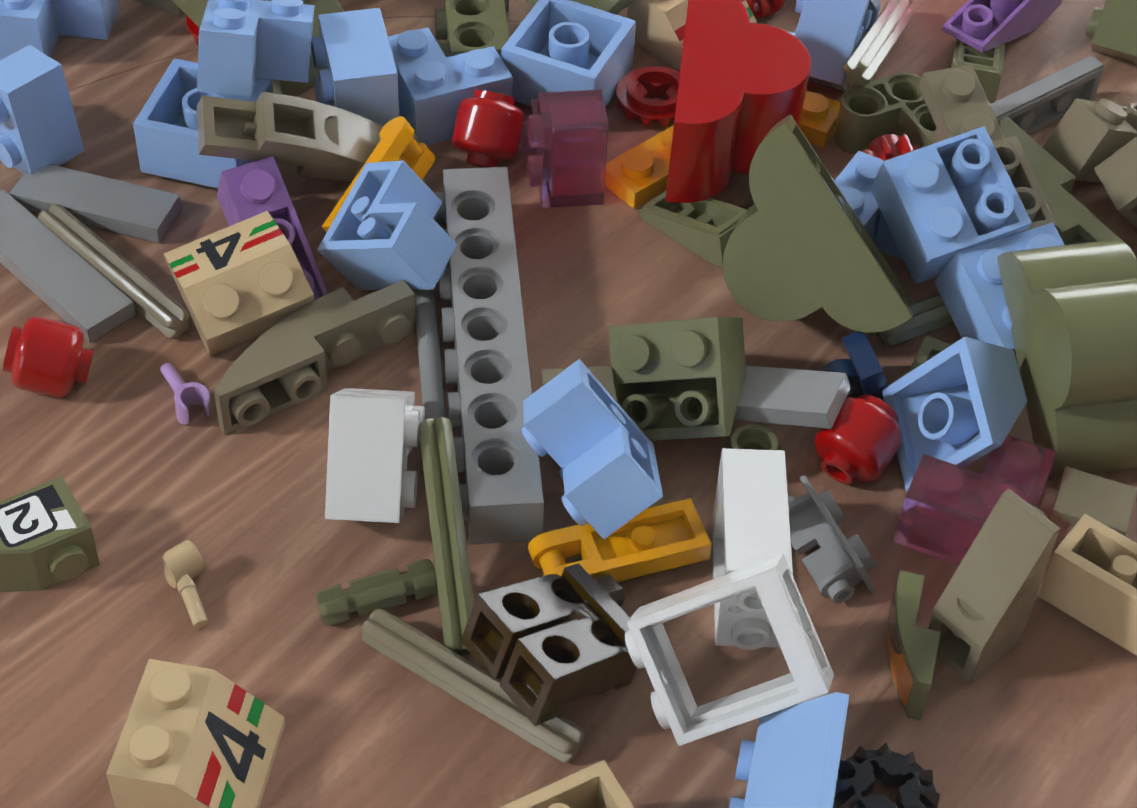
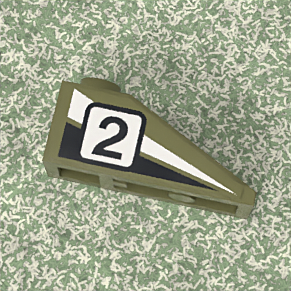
M62 476L0 501V592L43 590L62 581L75 579L85 571L100 565L92 528Z

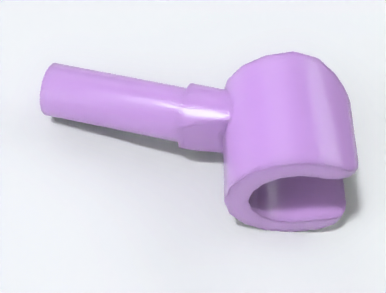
M172 363L163 364L160 371L174 391L177 421L180 424H189L187 406L192 404L201 406L205 414L209 416L211 414V404L208 389L200 383H185Z

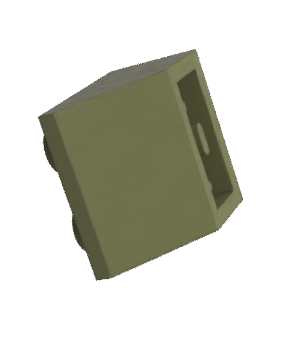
M709 317L608 326L610 358L617 403L650 441L730 436L737 412V403L746 378L743 318Z

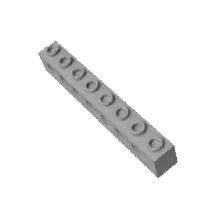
M507 167L443 169V191L433 192L442 201L434 220L438 224H445V229L443 230L457 244L448 261V267H446L444 275L439 280L440 301H451L450 308H442L443 342L454 341V349H445L446 384L457 383L458 392L448 393V415L452 428L461 427V437H453L457 473H464L465 483L459 484L463 520H468L469 544L531 541L534 537L543 533L544 500L539 455L528 444L521 430L524 426L523 400L532 394L508 169Z

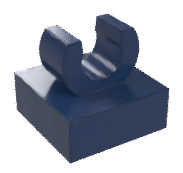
M858 331L843 337L842 341L849 359L834 360L823 367L824 371L847 373L851 389L846 398H858L863 392L864 395L874 396L884 401L882 390L888 387V384L865 332Z

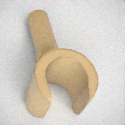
M186 540L165 552L163 557L165 564L164 576L168 584L175 589L177 588L179 594L182 595L193 627L200 629L207 626L209 621L192 579L204 573L206 567L195 545L191 541Z

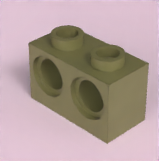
M444 0V9H435L436 39H446L438 41V45L445 57L492 46L495 47L501 57V48L510 38L504 0Z

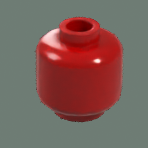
M474 90L473 97L460 101L452 136V145L456 150L467 154L466 164L480 168L497 167L498 160L508 161L516 156L524 114L522 110L514 106L515 98L492 91Z
M32 316L24 322L23 327L13 326L6 349L3 371L11 372L12 382L20 390L64 398L71 392L75 381L86 384L94 350L83 348L84 335L80 327L39 316Z
M862 395L859 398H846L832 428H820L814 439L816 452L823 460L821 467L824 472L832 479L843 484H850L852 481L861 483L876 481L903 442L901 428L898 425L899 417L887 403L874 396Z

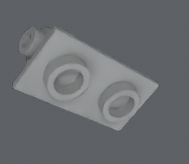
M803 475L800 477V480L807 493L798 499L795 496H788L791 544L798 556L817 544L821 547L801 559L817 584L819 592L824 598H831L834 603H842L852 597L855 592L854 586L863 581L871 595L877 593L867 573L876 564L864 543L857 534L848 539L845 538L838 525L844 522L846 518L828 489L817 495L806 476Z

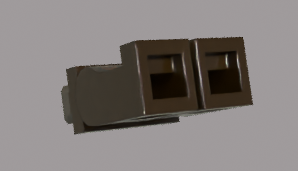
M579 563L565 567L561 576L558 574H548L478 594L460 641L494 680L502 678L500 687L534 726L554 719L559 706L591 692L597 695L613 687L617 690L630 685L637 670L625 641V632L629 631L627 622L630 617L621 608L625 599L622 587L610 574L592 578Z

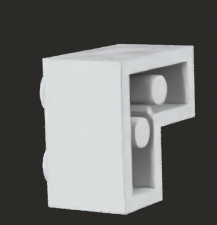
M344 388L330 395L325 519L400 523L405 516V507L415 508L417 471H407V456L413 447H418L420 442L418 427L420 422L425 420V407L415 406V392Z

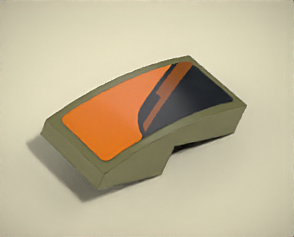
M900 570L888 615V659L892 680L907 717L921 720L932 684L941 632L915 626L925 576Z

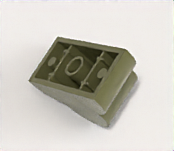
M788 115L767 133L753 156L749 171V186L755 204L740 218L727 242L723 256V273L728 290L736 302L747 312L768 321L787 322L798 320L823 307L826 313L836 322L859 332H883L905 323L913 318L911 297L792 115Z
M1115 239L1009 251L1000 254L997 260L1006 306H1008L1012 321L1011 331L1019 372L1028 401L1026 408L1041 482L1062 479L1066 466L1093 475L1137 469V259L1126 243Z

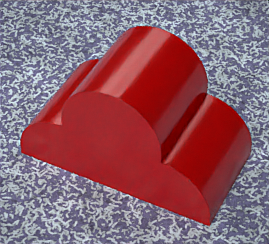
M688 0L665 202L693 203L717 195L727 186L732 172L749 174L750 164L757 148L767 133L778 122L791 114L800 128L811 67L809 52L798 38L785 30L770 25L750 23L748 11L740 0Z

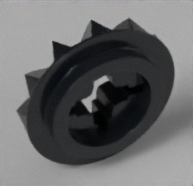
M886 742L877 750L867 751L859 746L851 757L845 761L840 760L833 808H937L940 794L936 792L933 784V770H924L916 763L913 751L904 756L891 751ZM875 778L881 780L886 787H893L895 785L900 787L895 802H890L885 795H877L875 797L872 795L876 782Z

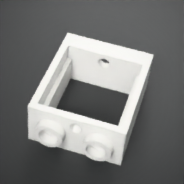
M722 448L711 523L713 579L784 553L793 574L785 451ZM756 588L714 604L715 645L736 646L745 650H754L762 647L778 648L779 643Z
M784 553L641 606L627 622L629 631L625 632V641L630 657L638 669L646 668L655 691L651 692V704L654 714L663 729L671 728L678 746L827 694L834 677L832 668ZM756 588L791 673L697 707L662 623Z

